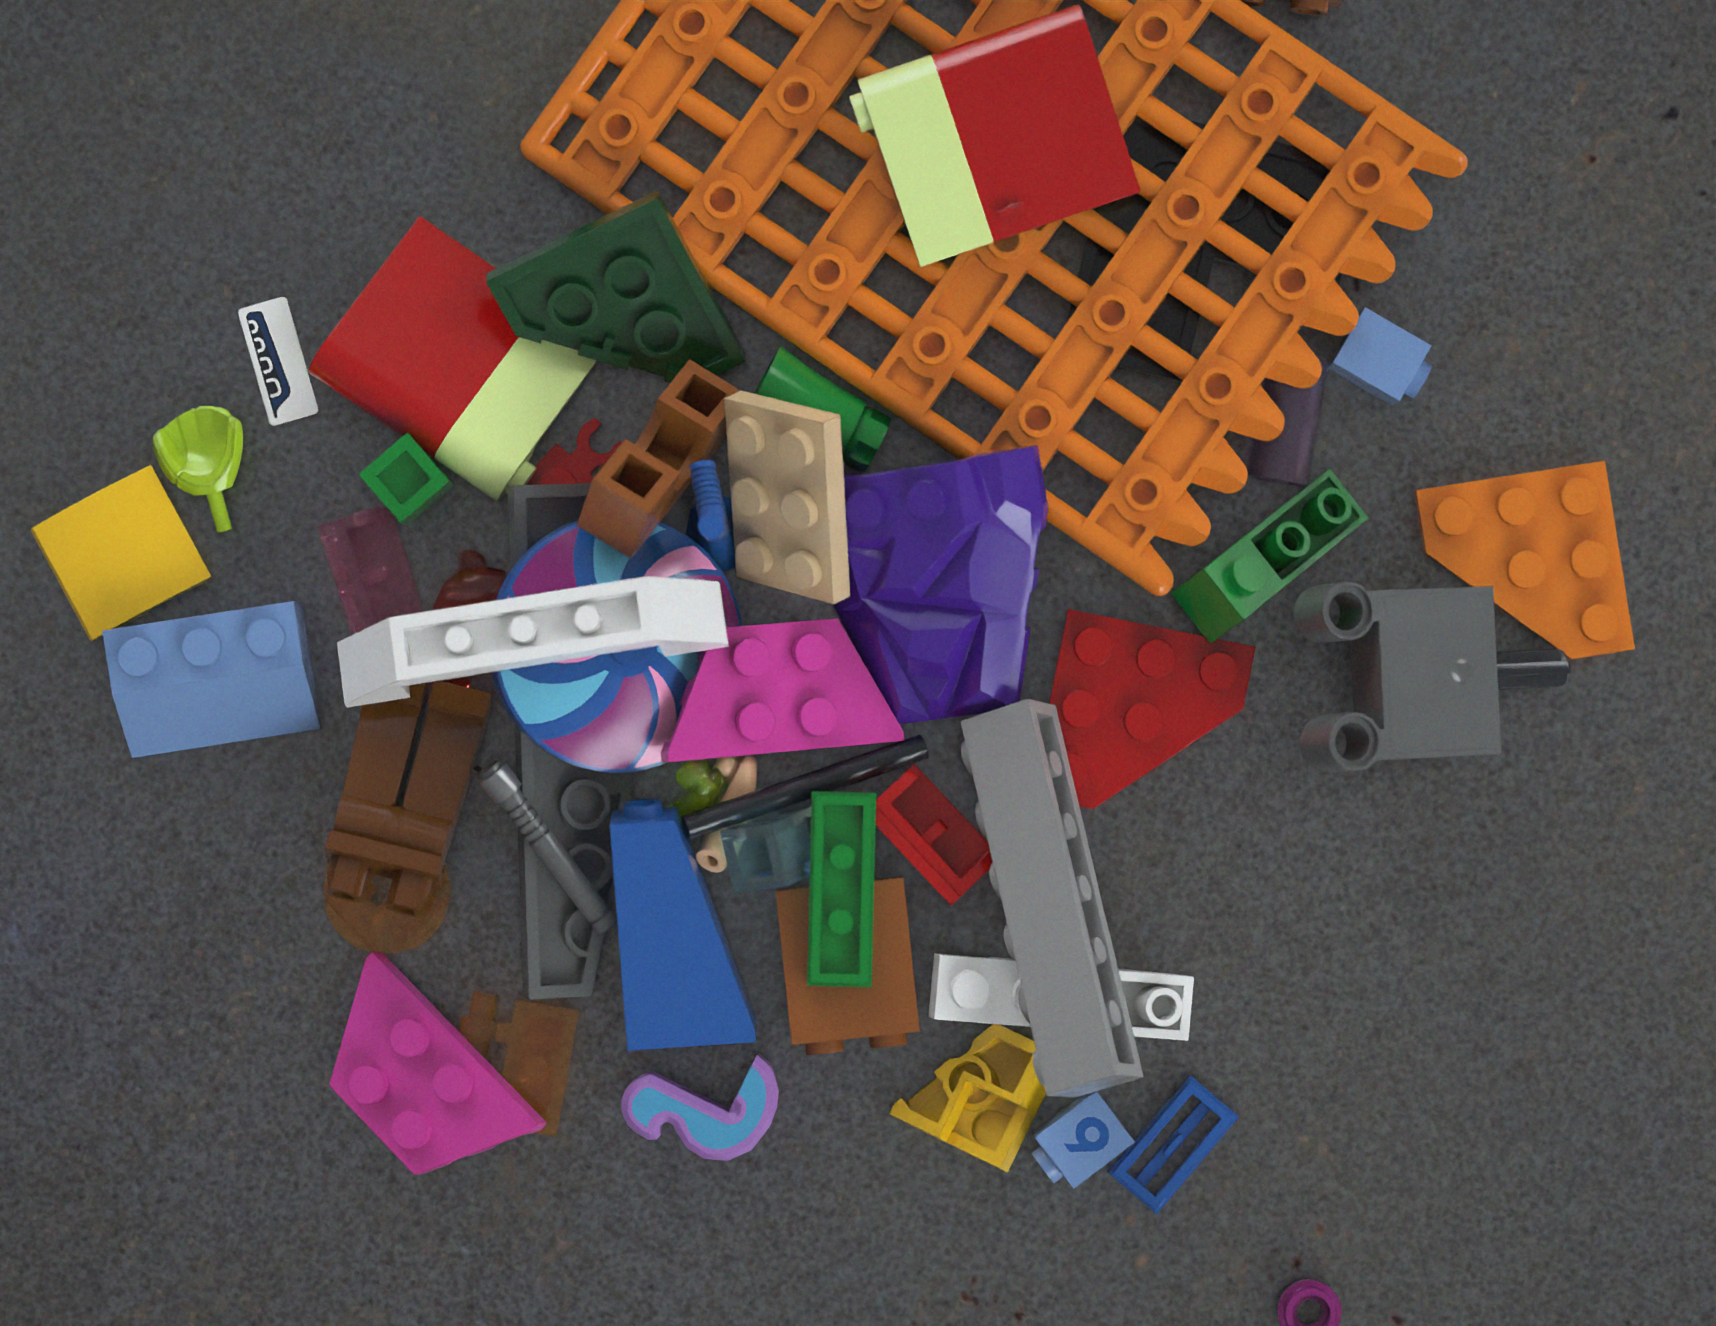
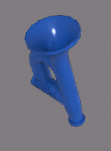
M711 460L695 462L690 465V472L692 474L691 478L693 480L696 504L691 508L685 535L700 545L713 558L722 571H728L736 568L731 498L723 496L715 462Z

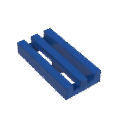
M1189 1074L1134 1138L1135 1143L1123 1151L1107 1172L1155 1214H1158L1237 1121L1239 1116ZM1192 1094L1200 1100L1136 1177L1133 1178L1127 1172L1128 1169ZM1212 1110L1219 1118L1153 1195L1145 1188L1146 1185L1208 1112Z

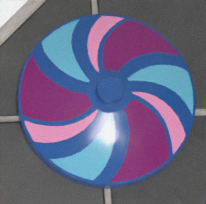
M578 521L558 528L540 539L517 561L507 575L496 600L646 576L719 581L726 627L742 626L740 611L732 588L713 558L691 538L663 523L658 524L632 559L577 526ZM658 645L491 672L499 698L510 718L521 732L546 753L574 766L600 772L626 773L646 770L667 763L661 762V750L664 742L670 741L683 706L679 705L687 682L694 677L698 668L697 657L699 651L665 657Z

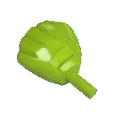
M199 406L196 409L191 408L177 416L164 428L156 431L152 439L153 452L163 473L172 484H176L178 488L194 496H207L217 533L225 532L232 529L222 491L233 486L239 470L243 449L242 424L238 418L233 417L228 410L222 407Z

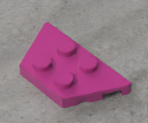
M838 618L726 627L729 647L699 651L697 657L698 668L694 677L687 682L679 703L683 707L670 741L664 742L661 750V762L904 741V731Z
M371 952L365 959L329 1086L414 1175L425 1174L447 1166L453 1161L466 1156H473L495 1148L496 1145L542 1130L547 1122L382 952Z

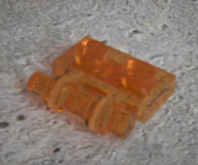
M474 990L469 1015H462L459 1032L465 1036L467 1041L486 1060L490 1041L507 1043L502 1077L547 1122L542 1130L534 1133L556 1137L560 1125L580 1009L517 998L515 1000L512 1022L509 1023L494 1019L498 999L497 994Z

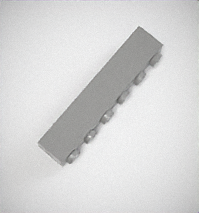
M1025 699L960 721L965 739L961 745L962 759L966 769L974 778L979 800L975 807L976 819L980 830L987 837L993 860L989 870L990 880L995 893L1002 899L1007 925L1004 928V941L1010 956L1017 964L1022 986L1018 992V1001L1024 1018L1031 1025L1036 1047L1033 1053V1067L1039 1082L1045 1087L1047 1096L1078 1097L1143 1078L1056 705Z

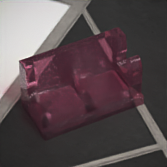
M387 507L371 508L317 525L351 635L390 617L424 612L394 515Z

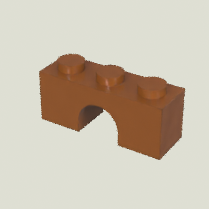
M689 359L657 399L650 420L636 443L633 444L625 439L593 478L577 526L632 559L693 481L690 465L698 461L709 460L726 439L724 398L741 390Z

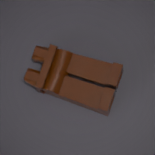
M434 681L427 717L402 806H399L428 699L427 682L409 685L410 698L362 705L343 793L336 814L334 830H329L325 845L327 863L329 864L327 885L329 896L350 902H362L369 874L392 879L386 901V909L418 918L430 897L431 890H440L445 873L442 867L492 714V693L442 681Z

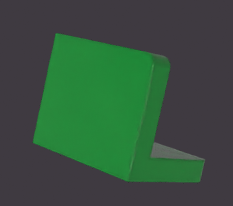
M409 433L404 434L358 474L395 518L406 526L412 524L455 486L453 481L439 469Z

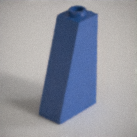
M637 799L623 803V810L612 811L610 835L627 1051L756 1042V1014L702 872L696 861L694 851L684 831L677 807L662 808V801L658 799Z

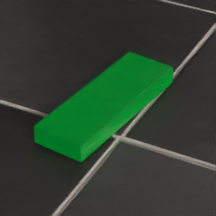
M812 791L807 986L872 987L876 793Z

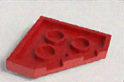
M1067 609L1048 704L1056 705L1079 806L1090 809L1096 808L1243 710L1256 646L1216 639L1209 643L1205 636Z

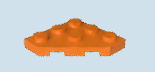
M1605 461L1413 491L1423 554L1441 568L1447 569L1470 587L1493 586L1494 606L1539 636L1551 648L1564 651L1566 659L1570 660L1635 650Z

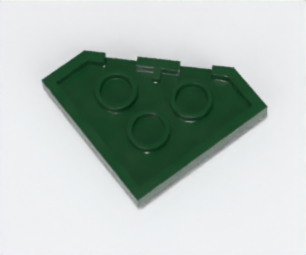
M658 190L486 274L485 282L517 337L540 344L542 340L565 346L578 350V355L612 366L626 370L630 366L663 376L664 381L668 383L672 382L689 359L715 375L745 362V351Z

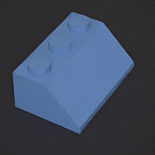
M291 601L102 630L112 697L132 758L322 729L303 603Z

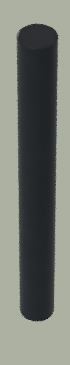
M917 735L681 816L682 825L689 840L809 800L812 797V791L832 792L928 759V750L923 737Z

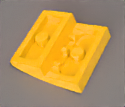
M151 465L80 500L37 524L30 530L90 642L102 637V630L123 627L147 615L151 609L207 582L212 577Z

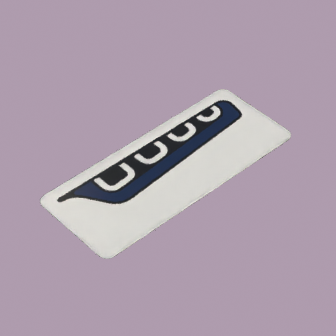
M279 297L241 308L238 311V315L269 423L272 426L316 414L318 412L317 402L287 299Z

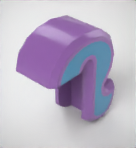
M757 1052L729 1108L652 1070L633 1079L627 1086L622 1097V1114L627 1125L634 1132L648 1140H657L663 1131L662 1124L670 1122L687 1149L703 1159L729 1161L751 1151L770 1127L778 1106L779 1083L773 1064L760 1052Z

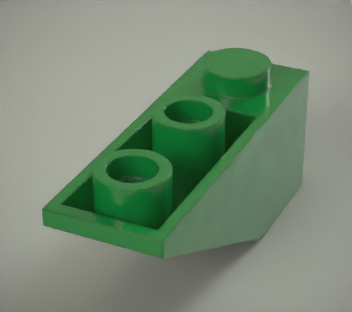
M1329 468L1171 594L1208 642L1212 643L1257 610L1369 517Z

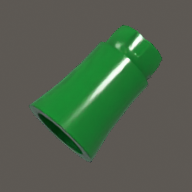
M781 345L774 354L754 392L757 395L840 415L843 463L863 473L867 470L878 451L892 420L886 414L866 406L867 401L841 388L809 368Z

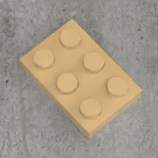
M739 391L724 398L736 577L830 604H836L849 597L850 580L840 415L745 391Z

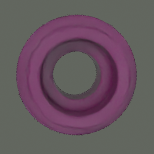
M1313 1279L1294 1282L1284 1290L1279 1298L1277 1318L1280 1326H1339L1342 1314L1340 1301L1335 1292L1323 1282ZM1305 1300H1314L1320 1306L1319 1316L1312 1322H1303L1297 1316V1308Z

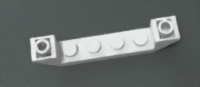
M650 576L390 617L337 642L344 705L346 707L410 698L409 685L645 647L659 645L665 657L729 647L719 581Z

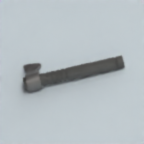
M495 760L484 768L479 765L475 766L473 771L479 778L477 784L493 805L499 803L502 809L507 811L508 817L512 819L515 826H518V830L521 834H524V838L527 842L529 841L530 846L587 921L590 922L596 933L601 934L611 928L617 922V917L610 908L608 909L606 902L550 828H547V824L542 821L534 807L530 806L531 803L528 799L524 798L525 795L519 789L521 782L506 762L500 763L498 760Z

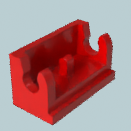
M915 764L910 766L876 798V826L951 906L990 870L993 860L989 843Z

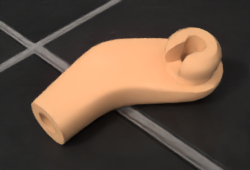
M754 755L717 758L711 769V774L716 780L728 784L717 804L755 791L758 763ZM747 821L701 836L696 853L698 864L708 871L722 872L738 844Z

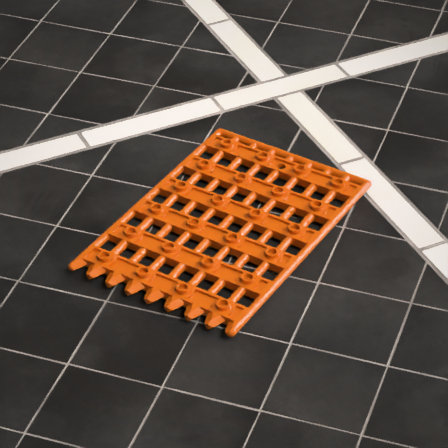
M621 0L522 139L520 144L521 154L605 214H609L633 202L621 194L620 190L642 161L689 194L674 215L673 220L710 287L957 459L962 460L981 453L1038 445L1042 472L1056 452L1060 451L1099 478L1109 487L1088 517L1045 489L1048 504L1047 521L1155 596L1168 594L1173 587L1174 577L1170 568L1150 544L1153 537L1157 536L1193 547L1204 543L1210 534L1211 524L1209 518L1187 491L1190 484L1193 483L1225 494L1236 493L1246 484L1248 478L1247 468L1224 438L1228 430L1261 441L1274 440L1282 433L1285 425L1284 415L1261 386L1263 380L1268 378L1302 389L1312 387L1318 382L1322 366L1317 356L1299 335L1298 331L1303 325L1336 336L1347 335L1355 329L1359 319L1358 310L1334 279L1339 273L1371 283H1382L1393 275L1396 267L1395 258L1373 230L1372 225L1377 220L1411 231L1421 230L1429 224L1433 214L1432 205L1408 175L1412 168L1446 178H1456L1463 174L1468 166V159L1462 151L1241 0H1137L1134 5L1127 0H1082L1119 25L1098 55V60L1122 134H1125L1138 116L1188 150L1166 182L1130 158L1141 190L1137 194L1151 202L1130 234L1093 209L958 254L951 266L940 260L920 267L912 240L900 232L906 223L877 138L869 132L861 133L859 125L833 108L854 77L861 79L888 70L887 67L872 58L870 54L891 24L932 53H937L1054 13L1063 0H969L977 5V7L956 37L906 4L908 0H826L815 17L790 0ZM751 5L799 38L778 69L730 37V34ZM646 9L659 19L638 49H635L625 42L624 39ZM1210 11L1261 45L1240 77L1189 43ZM714 57L763 90L741 121L693 89ZM609 61L622 71L602 100L599 101L587 93V91ZM1173 64H1176L1225 98L1203 129L1152 95ZM1316 83L1368 118L1346 150L1294 115ZM677 109L726 142L705 173L656 141ZM573 113L583 120L585 124L566 151L562 153L550 143ZM817 129H820L867 162L846 193H843L796 160ZM1278 136H1281L1330 170V173L1309 202L1257 167ZM781 181L830 214L809 246L760 213V210ZM1242 188L1294 223L1272 255L1221 220V217ZM1063 220L1114 255L1093 286H1090L1042 252ZM744 233L793 266V269L772 298L723 265ZM1205 240L1257 275L1235 307L1184 273V270ZM885 253L935 287L914 318L864 285V282ZM1026 273L1077 307L1056 339L1005 305ZM1168 293L1220 328L1199 359H1196L1147 325ZM848 305L898 339L877 371L827 337ZM990 325L1040 359V362L1019 391L968 357ZM1131 345L1183 380L1162 412L1110 377ZM952 378H955L1003 412L982 444L931 409ZM1094 398L1146 433L1124 465L1073 430Z

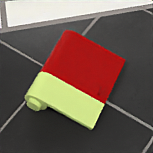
M1079 4L858 79L861 92L849 96L861 133L872 129L875 131L920 267L1141 192L1096 50Z
M419 216L323 342L309 366L308 373L401 437L409 433L427 455L498 503L508 494V486L526 485L537 470V467L529 463L535 446L598 361L578 355V350L542 340L540 344L517 337L485 282L486 274L497 268Z

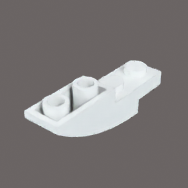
M934 953L928 1017L936 1020L1031 1027L1030 1023L1024 1018L1019 1006L1018 992L1022 986L1016 961L1011 958H985ZM1118 968L1134 1037L1188 1041L1194 977Z

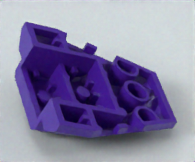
M1038 445L981 453L962 460L857 475V473L844 474L850 596L833 604L898 723L905 724L982 714L1019 702L1031 627L1026 625L1031 591L1037 589L1040 569L1035 567L1039 533L1046 528L1048 514Z

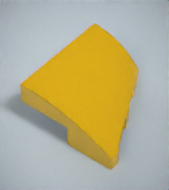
M992 1024L973 1040L971 1048L966 1054L959 1058H950L934 1071L937 1076L909 1100L906 1101L900 1098L894 1103L889 1114L1008 1173L1046 1095L1045 1087L1039 1082L1033 1067V1053L1036 1050L1035 1042L999 1024Z

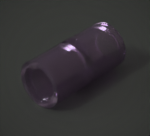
M1317 356L1322 366V372L1318 382L1309 388H1297L1268 378L1263 380L1261 386L1283 413L1285 425L1282 433L1274 440L1261 441L1255 438L1251 439L1246 467L1249 478L1291 486L1308 487L1330 360Z

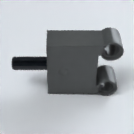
M1347 581L1308 587L1299 595L1295 603V623L1304 637L1319 643L1350 640L1354 712L1315 716L1306 723L1301 733L1300 747L1302 755L1310 766L1319 771H1359L1367 769L1376 760L1501 754L1498 690L1560 687L1566 683L1567 674L1571 671L1570 662L1566 661L1565 653L1560 649L1496 651L1493 586L1367 591L1358 583ZM1332 598L1336 601L1340 610V618L1336 626L1330 620L1328 612ZM1339 728H1341L1346 738V750L1342 756L1339 755L1335 746V737Z

